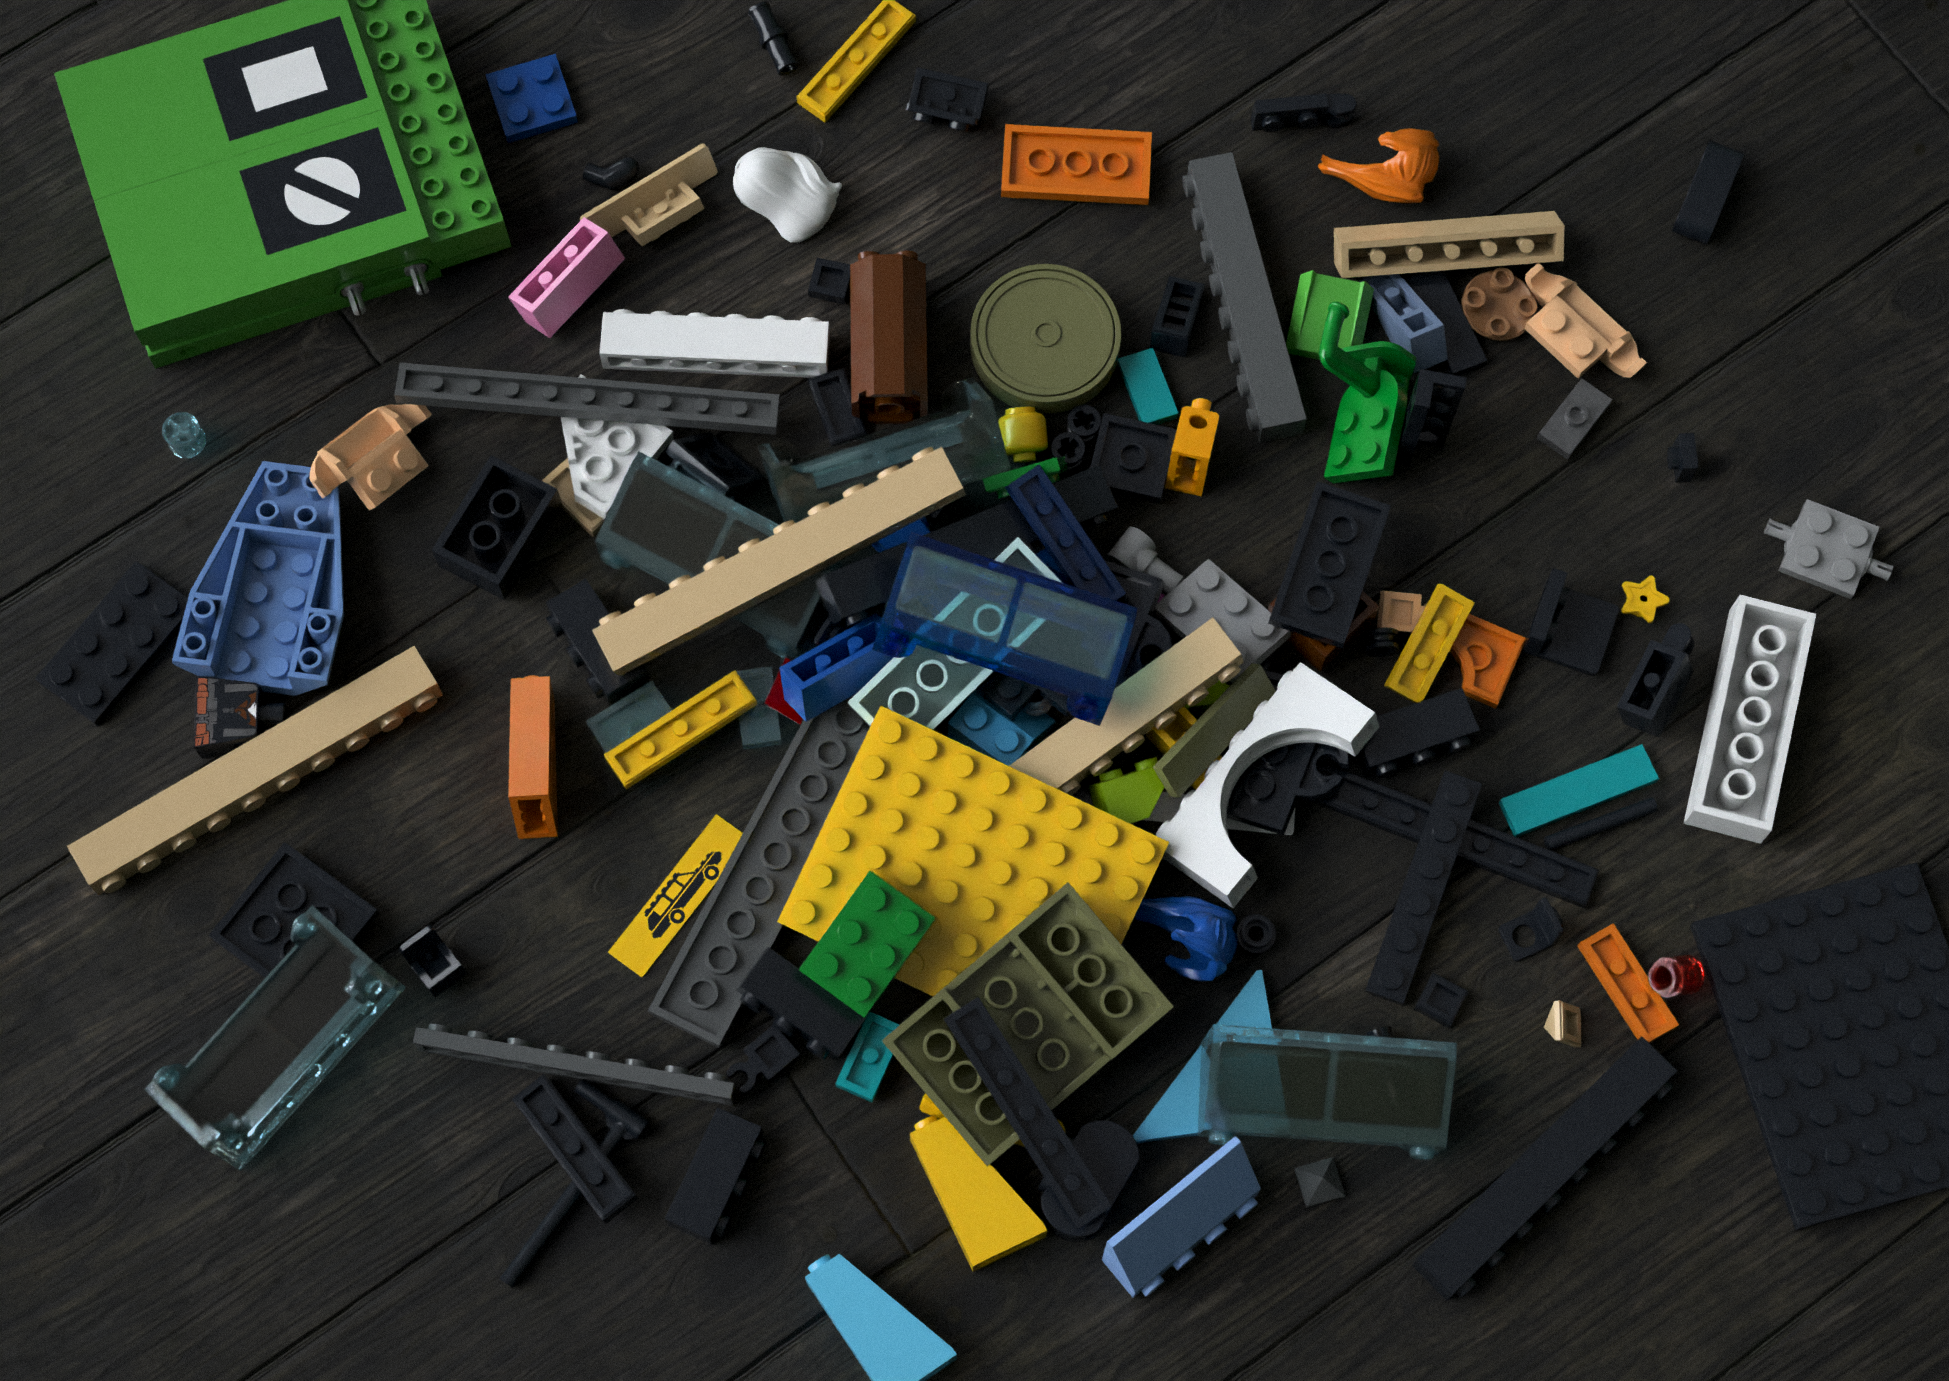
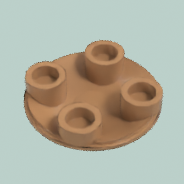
M1504 267L1482 273L1473 278L1466 286L1461 301L1463 313L1471 328L1486 338L1499 341L1510 340L1523 334L1526 331L1524 329L1526 322L1535 315L1537 310V302L1527 285L1521 279L1514 276L1512 271Z

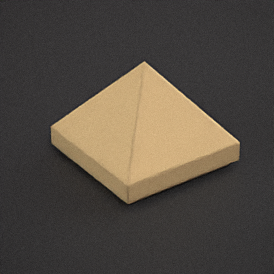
M1560 1000L1554 1001L1544 1028L1555 1041L1575 1048L1581 1047L1580 1008Z

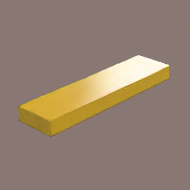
M883 0L797 95V103L826 123L916 22V15L895 0Z
M734 670L605 753V760L625 789H628L756 706L757 700Z

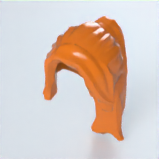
M1412 128L1400 129L1395 132H1386L1380 135L1378 139L1381 146L1399 151L1396 156L1384 163L1359 165L1334 160L1322 155V162L1318 164V168L1323 174L1343 179L1372 198L1396 203H1421L1424 199L1423 190L1425 184L1433 182L1438 170L1439 153L1437 148L1439 142L1431 131Z

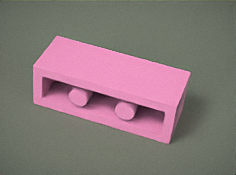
M583 217L508 298L526 323L548 338H551L625 258L607 231Z

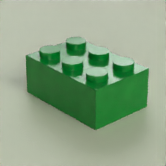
M869 871L801 965L799 971L865 1018L936 921L937 917L874 871Z

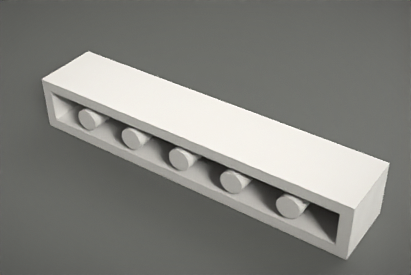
M618 309L613 313L603 312L600 358L603 369L813 378L828 373L829 322H824L814 317H806L801 320H784L779 316L753 319L740 314H730L726 317H710L705 313L695 312L690 313L688 316L672 315L666 311H654L651 314H635L630 310Z

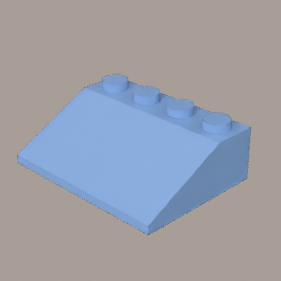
M1236 1136L1233 1137L1107 1241L1102 1261L1132 1298L1140 1292L1147 1297L1164 1282L1161 1275L1171 1266H1174L1177 1271L1196 1256L1192 1251L1194 1247L1203 1240L1208 1245L1214 1242L1227 1230L1223 1223L1234 1214L1241 1219L1258 1204L1254 1198L1258 1195L1261 1188L1240 1140Z

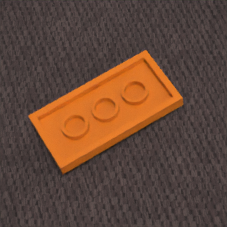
M1005 124L1001 197L1148 205L1152 132Z

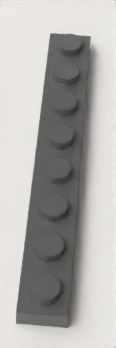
M429 1024L428 1029L416 1027L413 1044L421 1052L580 1080L584 1078L591 1082L727 1106L734 1105L736 1095L734 1083L728 1082L729 1077L718 1073L706 1072L704 1078L688 1075V1069L678 1066L667 1065L663 1071L649 1068L650 1064L648 1062L628 1058L625 1064L609 1061L610 1056L598 1052H586L585 1057L572 1055L569 1048L559 1045H547L546 1050L533 1048L531 1047V1042L519 1038H508L507 1043L493 1041L490 1034L479 1031H468L467 1036L453 1034L452 1028L439 1024Z

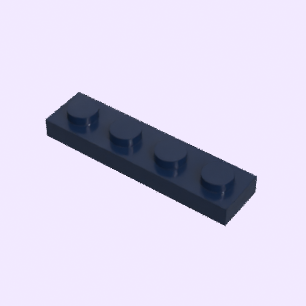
M1040 464L1005 487L1091 616L1096 615L1126 594Z

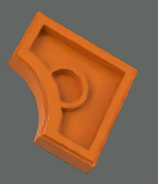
M1469 614L1449 651L1460 665L1463 678L1461 688H1463L1465 696L1496 709L1527 638Z

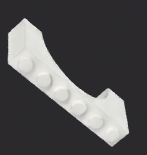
M1301 662L1293 671L1289 670L1282 676L1277 686L1278 690L1269 701L1264 700L1260 703L1254 712L1252 722L1245 730H1240L1233 736L1226 754L1220 761L1215 760L1208 767L1204 775V781L1196 791L1191 790L1185 795L1178 813L1171 821H1165L1155 835L1169 842L1162 858L1232 908L1237 905L1258 878L1252 864L1244 859L1230 842L1226 818L1229 798L1243 772L1266 753L1296 743L1326 744L1344 750L1356 757L1379 728L1374 711Z

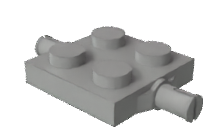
M1808 499L1804 502L1797 521L1791 527L1770 518L1764 530V534L1785 541L1784 557L1779 567V572L1849 599L1854 596L1860 578L1866 572L1888 581L1893 570V565L1872 558V546L1879 526Z

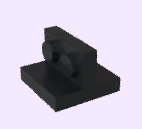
M710 431L675 439L666 450V453L674 460L662 479L717 525L726 522L744 493L758 490L765 479L762 474Z

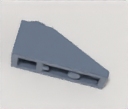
M1399 274L1367 276L1358 279L1359 282L1366 281L1374 288L1371 307L1390 342L1402 346L1417 358L1413 373L1448 359L1444 324Z

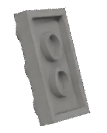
M1209 559L1160 600L1154 610V615L1182 639L1214 617L1242 654L1244 663L1239 666L1240 672L1229 680L1232 683L1251 663L1260 665L1291 637L1290 631L1268 624L1271 612Z

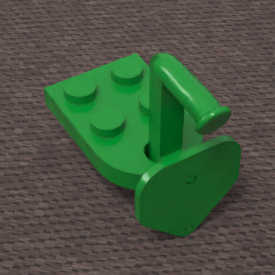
M1332 302L1328 306L1329 312L1324 325L1319 357L1322 365L1328 371L1350 386L1339 404L1324 478L1334 484L1393 475L1407 406L1408 387L1417 358L1402 346L1385 341L1349 346L1341 349L1338 347L1344 319L1348 318L1350 311L1346 305L1340 302Z

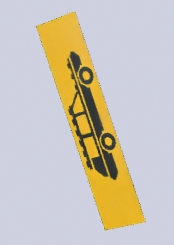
M716 814L608 953L640 977H643L716 884L743 833Z

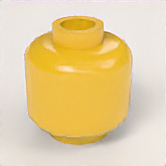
M1031 406L1006 409V415L997 421L1000 452L1006 456H1013L1014 463L1036 461V454L1045 451L1048 447L1045 417L1041 413L1036 412L1035 407Z

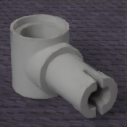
M1130 526L1106 555L1108 562L1162 579L1165 583L1163 591L1167 594L1178 586L1184 578L1157 558L1158 553L1154 551L1156 549L1154 541L1143 531Z

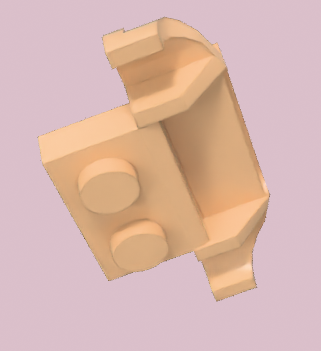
M1537 263L1525 274L1527 287L1543 308L1526 322L1524 329L1578 379L1598 360L1614 373L1631 378L1647 363L1643 358L1640 359L1637 345L1631 333L1623 329L1577 286L1576 282L1560 275L1548 273L1540 263Z
M390 404L377 407L317 451L318 454L312 463L309 479L321 498L329 495L341 483L348 481L370 511L429 466L407 437V434L415 426L432 415L426 405Z

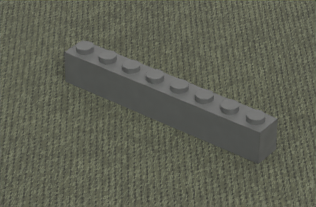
M1233 153L1190 160L1187 175L1182 178L1183 188L1186 197H1192L1195 208L1191 209L1192 221L1195 230H1201L1204 241L1200 242L1204 263H1210L1213 274L1209 275L1213 296H1219L1222 307L1218 309L1222 329H1228L1231 341L1227 343L1231 362L1237 363L1240 375H1237L1238 390L1240 396H1246L1249 409H1246L1248 427L1250 431L1256 430L1259 443L1303 434L1307 418Z

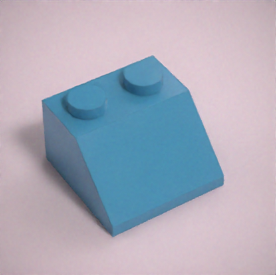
M994 676L971 693L948 722V737L1009 766L1040 744L1057 721L1031 702L1011 721L983 698L982 691L994 680Z

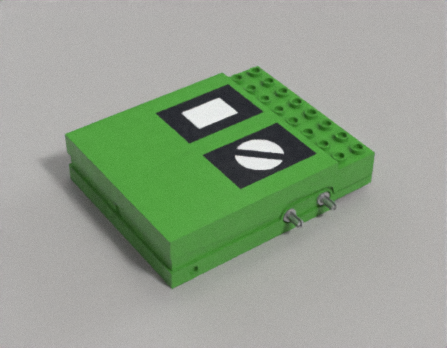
M288 0L54 73L134 332L142 346L146 347L148 356L155 369L351 306L354 315H360L356 305L359 304L361 313L364 314L366 312L364 301L413 285L416 293L423 295L420 283H422L426 294L429 291L426 281L441 277V269L511 247L502 213L426 0Z

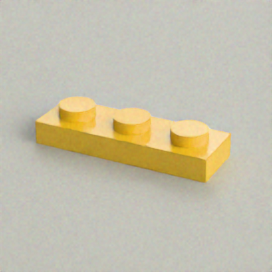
M1437 584L1384 687L1413 703L1423 701L1475 602L1443 584Z

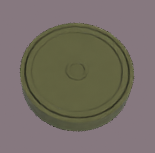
M1035 264L1018 268L996 280L984 292L976 305L970 330V348L975 370L983 384L992 394L1014 408L1031 406L1035 407L1036 412L1041 414H1054L1072 410L1098 395L1110 381L1117 366L1121 343V324L1116 307L1106 291L1097 282L1075 269L1055 264Z

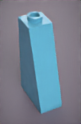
M829 1254L808 1267L811 1273L805 1276L806 1283L871 1381H926L957 1360V1354L949 1344L842 1255L838 1254L831 1259Z

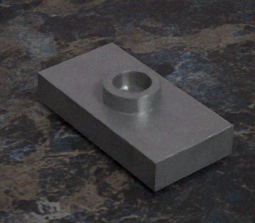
M1581 378L1539 432L1537 439L1568 460L1610 406L1613 399Z

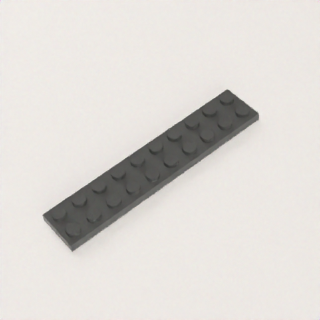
M853 696L807 722L803 720L649 1007L648 1012L650 1015L719 1049L721 1048L744 1005L740 1001L743 995L737 992L736 989L761 953L767 947L773 950L785 925L777 921L870 728L849 706L848 701Z

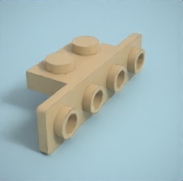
M704 143L698 145L580 217V221L585 217L607 231L611 237L626 229L641 246L656 240L668 230L689 220L693 215L704 209L700 197L692 189L718 173L709 148Z

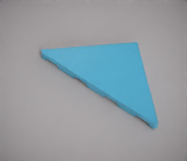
M1257 970L1134 1133L1133 1138L1136 1144L1287 1123L1262 970Z

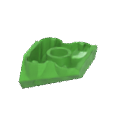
M1314 270L1301 274L1286 342L1288 354L1320 360L1319 349L1329 312L1328 306L1332 302H1340L1346 305L1350 311L1348 318L1343 321L1338 347L1342 349L1363 344L1374 288L1366 281L1357 282L1318 274Z

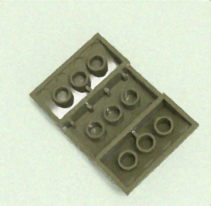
M1068 882L887 1035L882 1042L985 1165L989 1166L1017 1142L1019 1137L949 1029L944 1018L979 997L1052 1111L1174 1006Z

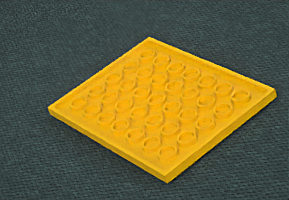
M880 705L777 922L819 942L868 872L874 871L937 917L936 921L895 976V979L931 996H935L1068 882L1119 943L1122 944L1169 842Z

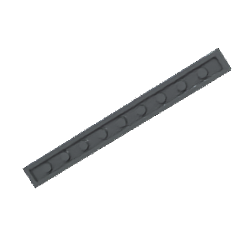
M400 363L394 396L396 403L776 435L780 394Z

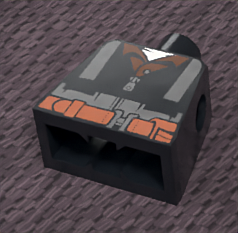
M196 676L194 749L202 759L226 755L264 733L265 727H274L287 719L286 704L266 703V695L257 683Z

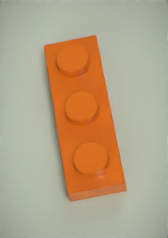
M1614 923L1577 945L1637 1040L1642 1036L1650 1044L1678 1027V1022Z

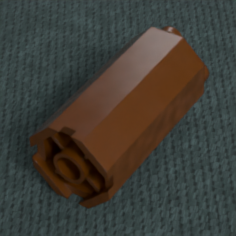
M909 250L900 251L896 254H879L874 251L861 252L858 254V261L850 264L852 416L860 418V412L868 414V422L874 424H906L913 421V413L920 411V417L928 415L926 264L918 261V254Z

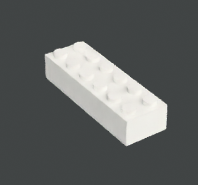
M1739 595L1730 608L1684 824L1760 844L1772 831L1816 614L1744 595Z

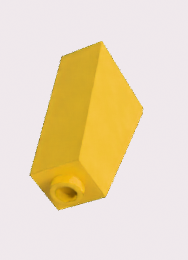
M933 1115L914 1125L916 1130L910 1133V1141L973 1272L1047 1236V1229L1041 1219L991 1164L989 1166L985 1165L946 1117L937 1119L936 1115Z

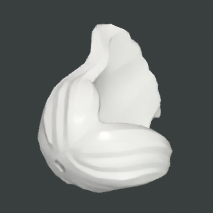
M765 147L756 148L743 155L735 166V174L733 176L734 191L741 203L768 218L780 235L789 242H802L823 228L834 211L837 203L836 199L842 187L840 182H830L820 167L809 157L799 153Z

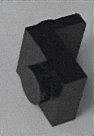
M431 925L426 926L399 947L401 954L435 998L468 974Z

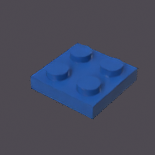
M556 54L485 74L508 143L578 123Z

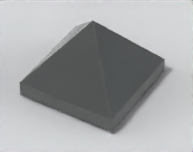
M1333 1157L1294 1168L1306 1208L1345 1197Z

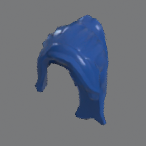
M1191 896L1157 899L1143 898L1133 918L1167 930L1171 934L1172 940L1179 941L1185 945L1190 953L1189 959H1179L1173 955L1165 957V965H1168L1183 977L1201 982L1213 981L1215 977L1222 975L1227 970V964L1232 961L1236 953L1237 934L1233 931V926L1237 921L1236 915L1231 910L1222 908L1204 899Z

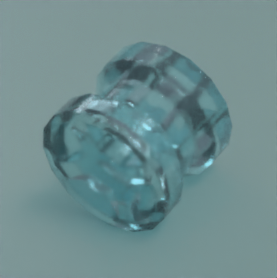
M178 412L165 420L162 426V435L170 450L176 456L192 458L202 452L206 445V436L198 420L192 414ZM180 438H187L188 440L180 441Z

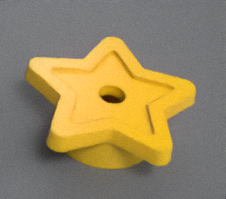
M1653 576L1647 577L1640 584L1629 581L1622 583V588L1627 596L1626 602L1621 609L1623 614L1632 613L1637 617H1643L1648 623H1653L1656 609L1668 604L1670 601L1668 596L1656 590L1655 578ZM1645 596L1647 601H1641L1640 597Z

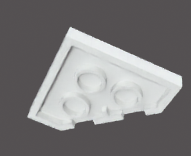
M580 374V376H579L578 378H586V377L583 376L582 374ZM561 417L575 501L607 520L673 440V431L664 425Z

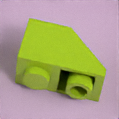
M1157 757L1134 763L1136 770L1126 774L1122 773L1121 768H1117L1098 775L1100 782L1088 785L1094 807L1130 824L1149 818L1164 789V785L1153 769V766L1158 762Z

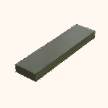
M1251 663L1153 766L1169 796L1180 798L1229 746L1233 736L1238 731L1244 730L1253 720L1254 712L1260 703L1264 700L1269 701L1276 691L1261 665Z

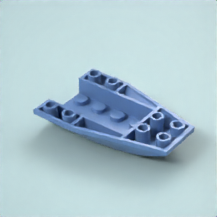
M262 461L190 590L172 658L174 665L197 676L253 682L259 684L264 692L297 696L328 685L344 618L339 486L333 489L329 495L321 498L309 479L311 467Z

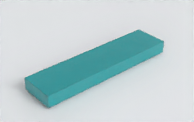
M1643 744L1500 799L1499 805L1514 837H1519L1654 784L1658 781L1659 777Z

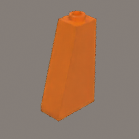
M530 675L524 678H511L508 797L518 839L558 837L555 703L550 676L539 677Z

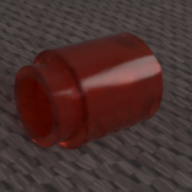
M1692 955L1660 958L1652 965L1648 972L1650 987L1663 997H1676L1696 993L1702 987L1705 979L1702 964Z

